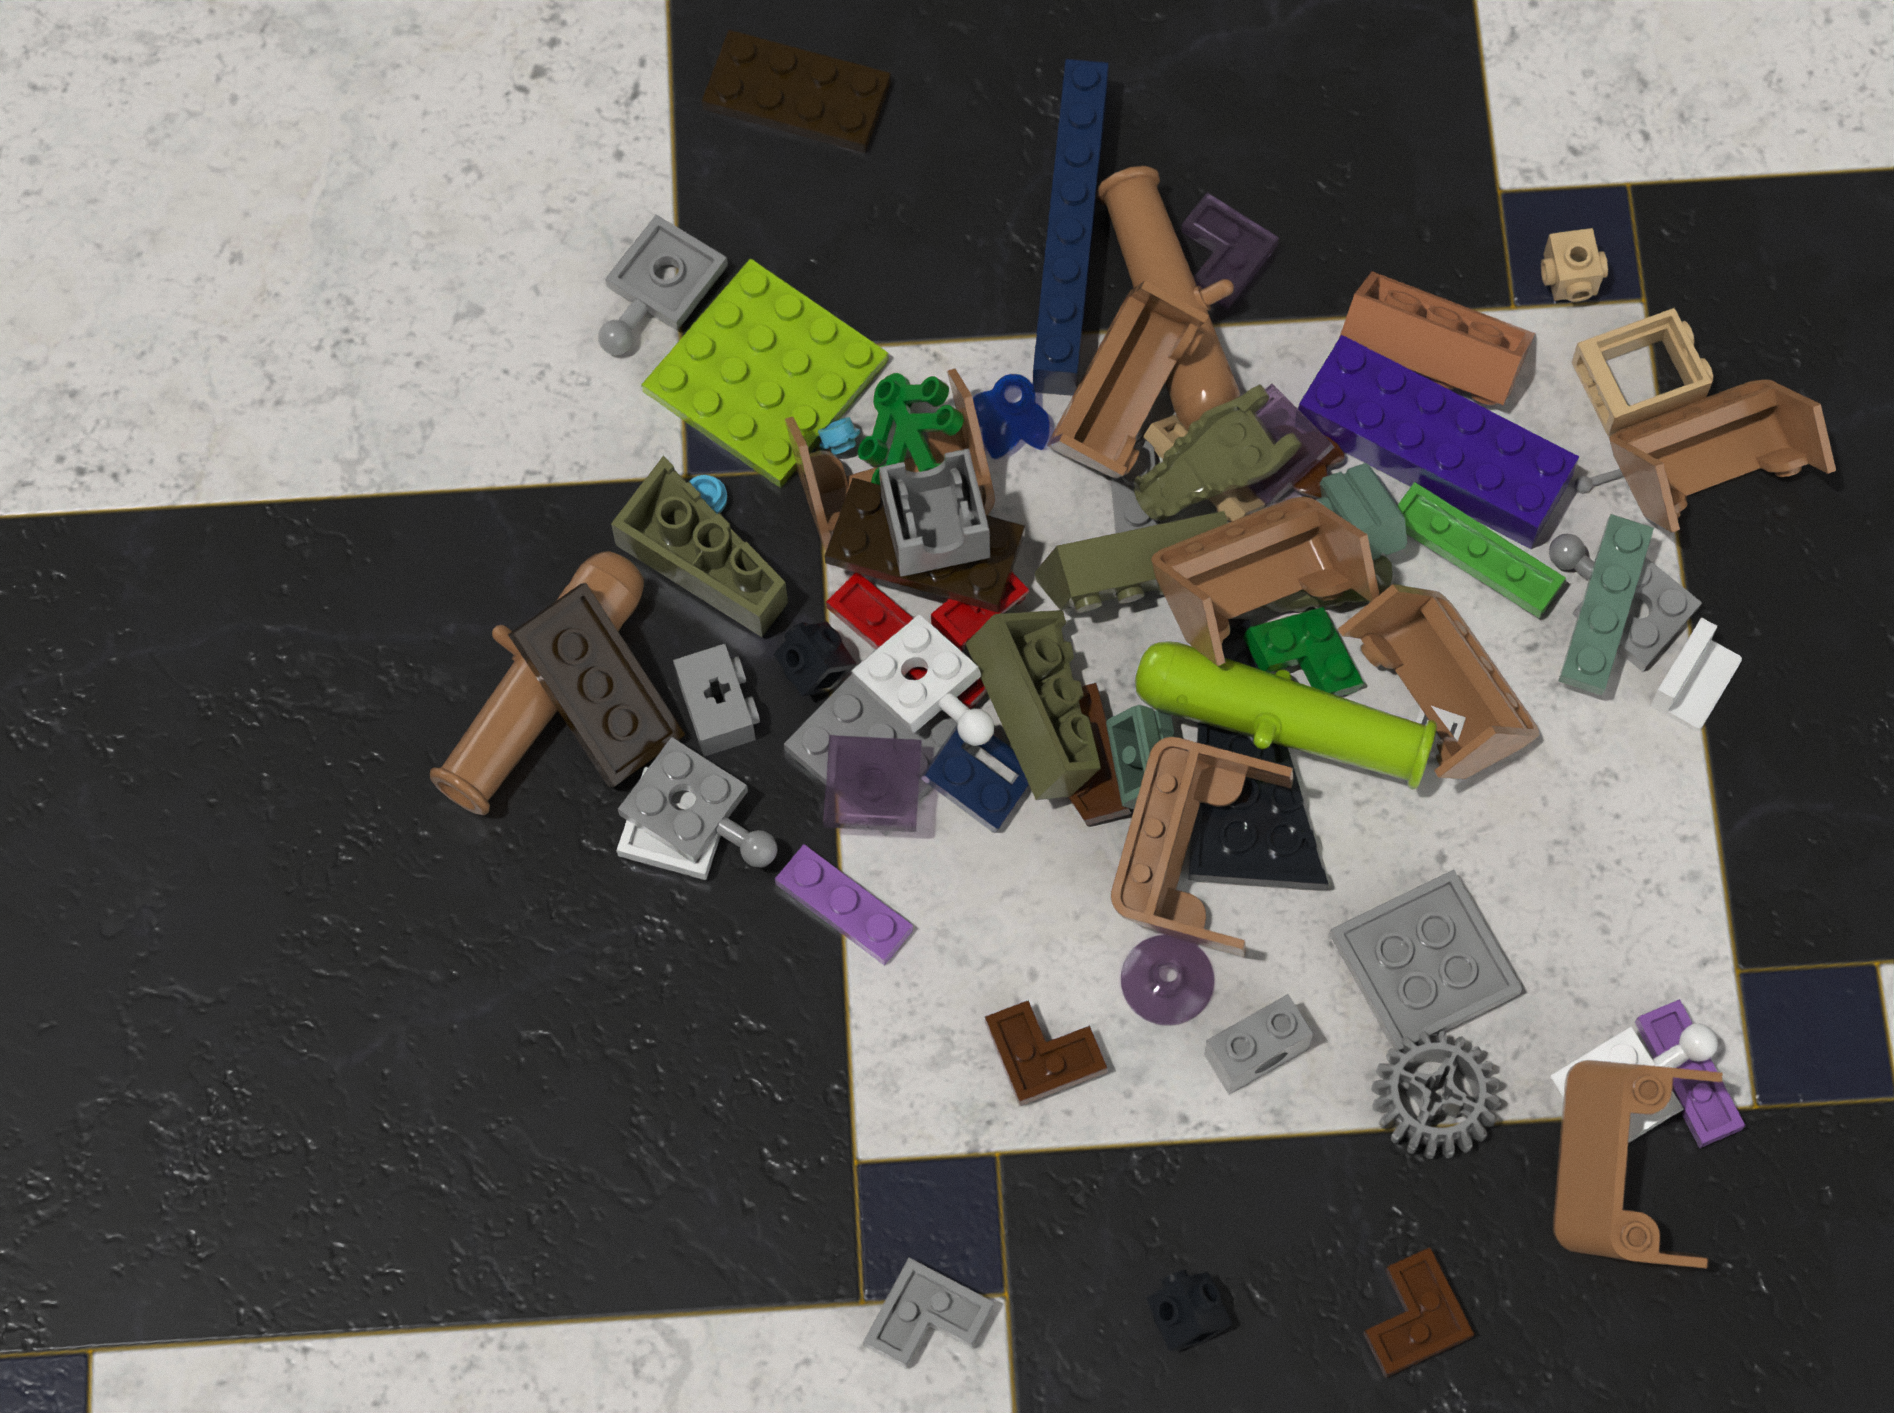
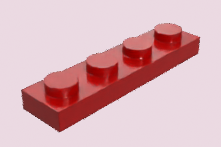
M857 572L826 601L827 609L874 649H878L913 620L909 614ZM914 667L906 674L913 680H919L926 675L928 669ZM981 677L957 697L970 710L987 694Z

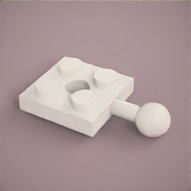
M920 614L851 671L854 680L913 734L941 710L945 711L958 723V734L969 745H983L990 740L994 733L993 719L986 711L981 709L970 710L957 698L981 677L979 667ZM914 667L928 669L926 675L919 680H908L905 678L906 673Z
M1692 1024L1683 1030L1678 1045L1652 1060L1633 1028L1629 1027L1550 1077L1564 1098L1566 1075L1569 1069L1580 1061L1598 1060L1676 1068L1688 1059L1696 1062L1708 1060L1715 1054L1718 1040L1715 1032L1707 1025ZM1673 1091L1670 1101L1661 1111L1654 1114L1631 1113L1628 1143L1684 1109Z

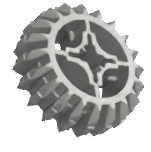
M1424 1031L1419 1034L1420 1041L1418 1046L1406 1037L1402 1039L1403 1053L1397 1049L1390 1048L1386 1054L1390 1064L1379 1063L1376 1073L1382 1079L1374 1081L1371 1089L1375 1094L1382 1096L1374 1100L1373 1110L1388 1112L1380 1119V1127L1389 1128L1394 1125L1397 1127L1391 1136L1393 1143L1400 1142L1406 1136L1410 1139L1407 1146L1409 1154H1413L1419 1144L1425 1145V1156L1428 1159L1434 1157L1437 1147H1441L1443 1155L1448 1159L1454 1155V1143H1456L1460 1150L1466 1153L1472 1148L1471 1138L1482 1142L1487 1135L1483 1126H1494L1497 1116L1490 1110L1498 1109L1501 1104V1098L1492 1094L1500 1086L1499 1079L1485 1077L1493 1069L1492 1061H1484L1478 1064L1476 1061L1481 1054V1049L1476 1046L1468 1053L1462 1050L1465 1044L1463 1036H1459L1454 1045L1447 1044L1448 1036L1445 1031L1439 1032L1436 1043H1431L1430 1036ZM1427 1062L1442 1063L1441 1067L1431 1074H1424L1415 1071L1414 1074L1407 1072L1418 1064ZM1455 1070L1459 1071L1468 1081L1473 1092L1474 1102L1466 1099L1467 1094L1459 1090L1454 1084L1453 1075ZM1444 1078L1445 1082L1441 1089L1443 1093L1440 1102H1435L1432 1110L1427 1111L1433 1087L1437 1088L1440 1080ZM1398 1087L1406 1090V1096L1412 1098L1419 1107L1417 1120L1411 1117L1403 1107ZM1447 1115L1457 1118L1460 1115L1466 1118L1461 1123L1451 1127H1430L1433 1120L1439 1116Z

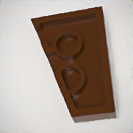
M1097 683L1081 686L1084 696L1079 700L1081 713L1089 717L1101 768L1071 797H1068L1086 826L1131 814L1130 808L1122 806L1106 727L1107 719Z

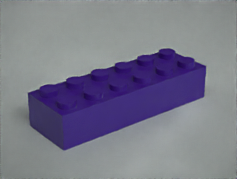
M1342 334L1300 401L1295 424L1296 428L1308 434L1320 433L1328 436L1339 445L1344 453L1367 463L1371 467L1410 487L1416 482L1477 522L1529 549L1533 547L1572 480L1579 456Z

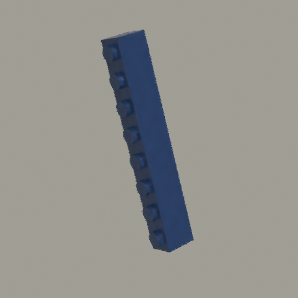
M1065 60L1033 363V393L1073 396L1077 389L1107 97L1109 63Z

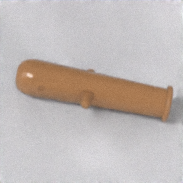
M1147 166L1129 167L1114 173L1102 181L1096 190V197L1099 204L1107 206L1134 288L1146 280L1208 314L1207 311L1211 310V304L1232 294L1234 285L1228 279L1220 280L1204 289L1196 285L1158 192L1157 186L1160 183V178L1156 169ZM1208 317L1203 325L1198 327V330L1203 332V336L1191 356L1183 353L1181 358L1176 361L1165 382L1177 419L1187 431L1190 424L1199 420L1204 412L1240 397L1239 388L1210 317Z
M603 551L594 554L581 564L558 599L579 584L587 583L617 631H619L640 602L644 578L637 567L624 556L610 551ZM504 625L496 626L492 631V636L495 641L514 654L512 657L514 663L441 768L434 767L430 771V780L438 790L462 808L479 815L488 814L489 799L558 711L508 636L512 631Z

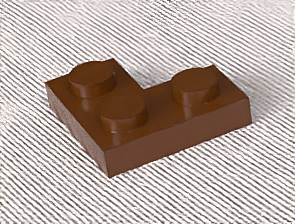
M1029 1000L985 1016V1024L1019 1107L1107 1073L1106 1063L1090 1026L1046 1042Z
M1430 1247L1386 1268L1385 1272L1405 1312L1365 1330L1363 1334L1385 1378L1473 1337L1474 1333Z

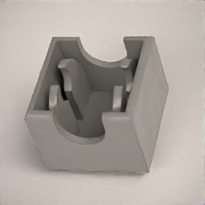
M969 448L944 453L943 463L928 471H907L904 462L879 467L881 496L900 576L990 558L989 527Z

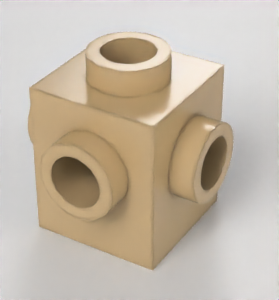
M1593 228L1549 234L1544 251V259L1541 261V274L1544 285H1551L1554 301L1568 299L1571 302H1580L1598 294L1602 278L1607 277L1608 265L1604 251L1598 252Z

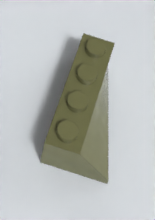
M664 455L611 523L616 546L761 637L765 635L788 604L785 581L747 542H744L731 529L730 524L719 513L717 514L701 498V494L689 481L686 482L675 471L674 466Z
M1225 511L1057 545L1034 572L1036 582L1059 610L1075 607L1078 613L1094 610L1102 606V601L1117 598L1120 604L1133 602L1144 597V592L1159 589L1160 594L1164 595L1155 578L1151 560L1152 556L1161 549L1227 524Z
M1063 610L994 614L966 643L973 662L979 667L981 680L1036 800L1071 797L1101 768L1089 717L1083 715L1080 709L1079 700L1084 695L1081 683L1073 679L1070 667L1074 654L1071 642L1064 641L1061 628L1066 624Z

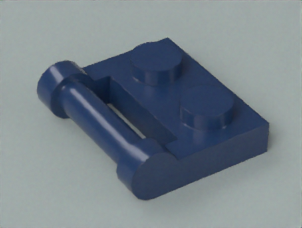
M956 725L920 779L990 831L995 832L1000 828L1028 787V781L1013 748L994 734L988 742L978 745L1016 773L1013 780L1008 783L961 748L964 741L960 738Z

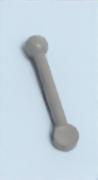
M1620 469L1591 478L1580 476L1575 481V489L1580 493H1587L1591 490L1592 486L1624 476Z

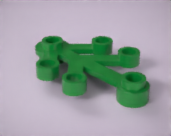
M899 373L890 374L882 379L874 392L873 403L878 411L872 436L864 438L860 443L858 457L871 466H878L885 460L888 453L886 442L894 420L897 426L887 462L879 467L904 462L907 449H909L919 472L928 471L939 466L940 463H936L921 432H943L948 436H952L961 429L964 416L962 412L950 405L941 406L936 413H912L910 408L913 403L926 402L933 407L942 405L949 395L948 384L935 376H930L922 384L910 385L908 378ZM879 467L873 473L871 483L880 485Z

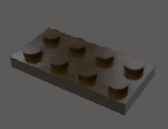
M728 30L702 98V108L713 113L865 153L891 83V73Z
M852 478L824 555L825 564L998 612L1025 536V526L986 515L990 533V558L900 576L881 496V486Z
M587 583L579 584L508 634L608 787H615L656 757L671 737L678 741L685 736V733Z

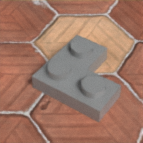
M908 1258L867 1333L863 1346L904 1368H907L929 1326L972 1348L994 1307V1302Z

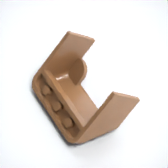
M1146 280L1133 288L1118 310L1047 446L1113 478L1121 477L1124 473L1127 475L1140 453L1139 450L1133 447L1142 424L1176 361L1181 358L1183 353L1189 356L1194 353L1203 336V332L1198 330V327L1206 322L1209 315Z
M956 368L948 370L947 373L955 408L962 412L964 422L961 429L952 436H948L943 432H927L928 447L936 463L940 464L944 461V453L969 448L985 515H988L995 504V493L973 397ZM792 416L786 418L785 423L795 462L821 542L825 550H827L852 478L871 482L873 473L878 467L846 476L844 467L835 454L828 451H817L809 454L807 443ZM912 457L904 460L907 471L919 472Z
M1755 380L1623 428L1609 437L1613 456L1642 514L1671 533L1680 530L1677 518L1681 515L1680 511L1687 507L1686 496L1759 468L1768 472H1775V475L1778 477H1787L1799 473L1802 470V466L1810 464L1828 474L1836 471L1821 404L1771 380Z
M1297 497L1277 503L1161 549L1151 559L1155 578L1186 642L1216 666L1225 663L1221 644L1223 639L1230 634L1228 619L1301 590L1324 601L1337 599L1343 595L1344 591L1353 589L1370 602L1380 595L1368 535L1315 499L1309 497Z
M1392 584L1338 628L1343 637L1359 638L1364 644L1361 645V650L1371 664L1376 667L1382 665L1388 669H1394L1427 718L1437 723L1436 731L1442 739L1437 743L1439 753L1436 755V760L1440 766L1434 771L1439 778L1467 779L1524 748L1540 735L1536 723L1453 604L1440 592ZM1431 706L1466 717L1458 741Z
M1167 737L1158 741L1153 746L1148 758L1111 890V901L1116 912L1129 921L1172 938L1245 957L1247 950L1245 940L1204 929L1206 911L1202 902L1196 896L1178 891L1176 888L1200 802L1218 807L1232 804L1239 798L1246 777L1291 788L1293 768L1178 737Z
M1583 1060L1574 1064L1569 1069L1564 1086L1553 1217V1233L1562 1247L1572 1252L1630 1261L1707 1268L1708 1258L1698 1254L1659 1250L1660 1233L1655 1221L1644 1213L1623 1210L1631 1113L1654 1114L1665 1108L1671 1098L1673 1078L1722 1082V1072L1598 1060Z

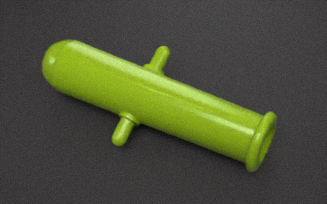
M1166 641L1150 645L1141 657L1135 677L1136 694L1145 704L1157 711L1253 737L1254 744L1259 749H1266L1271 743L1404 779L1408 781V787L1413 790L1417 789L1421 782L1437 730V723L1434 720H1429L1426 725H1422L1292 681L1291 674L1287 670H1279L1274 675L1225 658L1224 664L1216 666L1194 647L1180 642Z

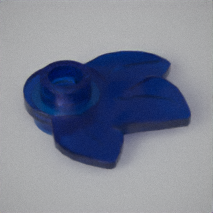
M1005 375L995 383L992 390L978 393L973 397L979 427H983V442L987 452L994 460L1009 453L1019 443L1020 439L1038 450H1043L1048 442L1050 433L1048 414L1035 402L1036 393L1034 386L1029 379L1022 375ZM1011 388H1017L1022 392L1021 399L1016 403L1008 402L1005 399L1006 392Z

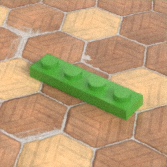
M1416 482L1413 483L1397 505L1405 517L1407 535L1538 618L1541 617L1564 585L1566 577Z

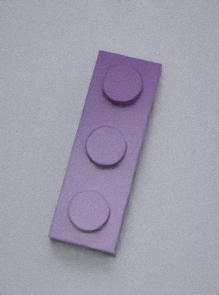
M805 844L775 878L777 886L884 966L913 931L911 923Z
M1680 999L1637 1017L1635 1021L1653 1059L1678 1045L1683 1030L1693 1024ZM1711 1058L1702 1062L1688 1059L1676 1067L1717 1072ZM1673 1078L1672 1091L1684 1108L1680 1112L1699 1148L1739 1132L1744 1128L1745 1124L1723 1081L1714 1082Z

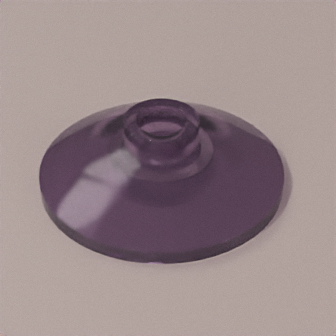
M1167 935L1154 936L1136 945L1123 963L1121 971L1123 996L1129 1007L1139 1017L1153 1024L1173 1026L1192 1020L1204 1010L1213 992L1214 973L1211 963L1206 954L1193 943ZM1166 968L1172 969L1177 977L1171 982H1166L1160 978V971Z

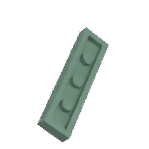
M1610 514L1560 672L1559 682L1601 696L1604 693L1653 534V527Z

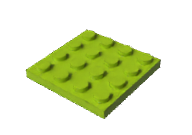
M750 258L641 386L643 393L779 488H782L797 470L785 419L794 417L807 443L810 454L821 441L818 430L825 429L830 423L842 417L889 361V353Z

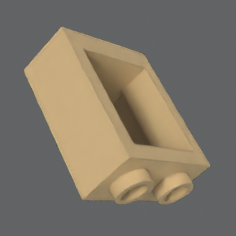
M1675 308L1578 342L1571 362L1608 437L1623 428L1706 398L1713 382V373L1708 361L1705 358L1700 359L1694 347V336L1691 327L1686 321L1681 322ZM1663 341L1685 386L1628 406L1606 361Z

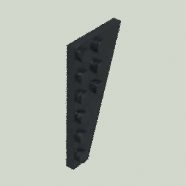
M1228 619L1230 634L1223 639L1221 644L1224 658L1259 669L1242 637L1248 628L1252 627L1251 621ZM1198 722L1197 743L1293 768V783L1291 788L1246 777L1239 798L1232 804L1218 807L1200 802L1191 834L1188 880L1327 890L1329 884L1320 863L1316 849V840L1313 830L1310 829L1303 805V796L1288 747L1271 743L1268 748L1259 749L1255 746L1253 737Z

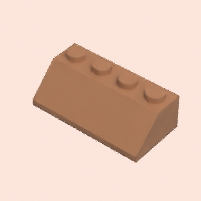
M1375 272L1369 274L1354 294L1341 331L1342 335L1412 371L1430 377L1429 380L1447 389L1457 387L1470 392L1474 400L1487 405H1495L1496 403L1504 405L1512 391L1536 334Z

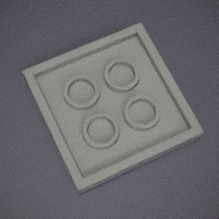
M851 674L784 743V749L886 836L932 788L920 777L951 734L957 722L945 711L941 710L913 734L863 689ZM907 674L905 675L906 679L913 680ZM964 742L961 748L967 751L972 745Z
M1454 869L1330 930V937L1392 1048L1402 1053L1404 1049L1402 1039L1408 1037L1417 1046L1420 1041L1419 1034L1421 1032H1427L1431 1039L1437 1036L1440 1031H1447L1520 995L1522 992L1521 985Z

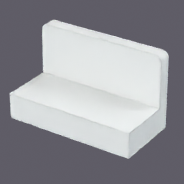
M1702 617L1657 690L1651 707L1694 731L1702 729L1742 661L1740 655L1711 640L1717 626Z

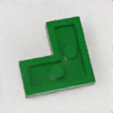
M1324 607L1249 627L1242 636L1259 669L1271 673L1300 664L1311 687L1340 697L1357 692L1364 684Z

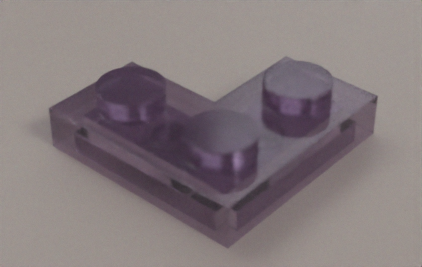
M1209 193L1205 194L1182 223V233L1213 252L1193 277L1196 285L1204 289L1223 279H1228L1233 283L1234 290L1232 294L1217 301L1227 309H1229L1278 246L1279 237Z

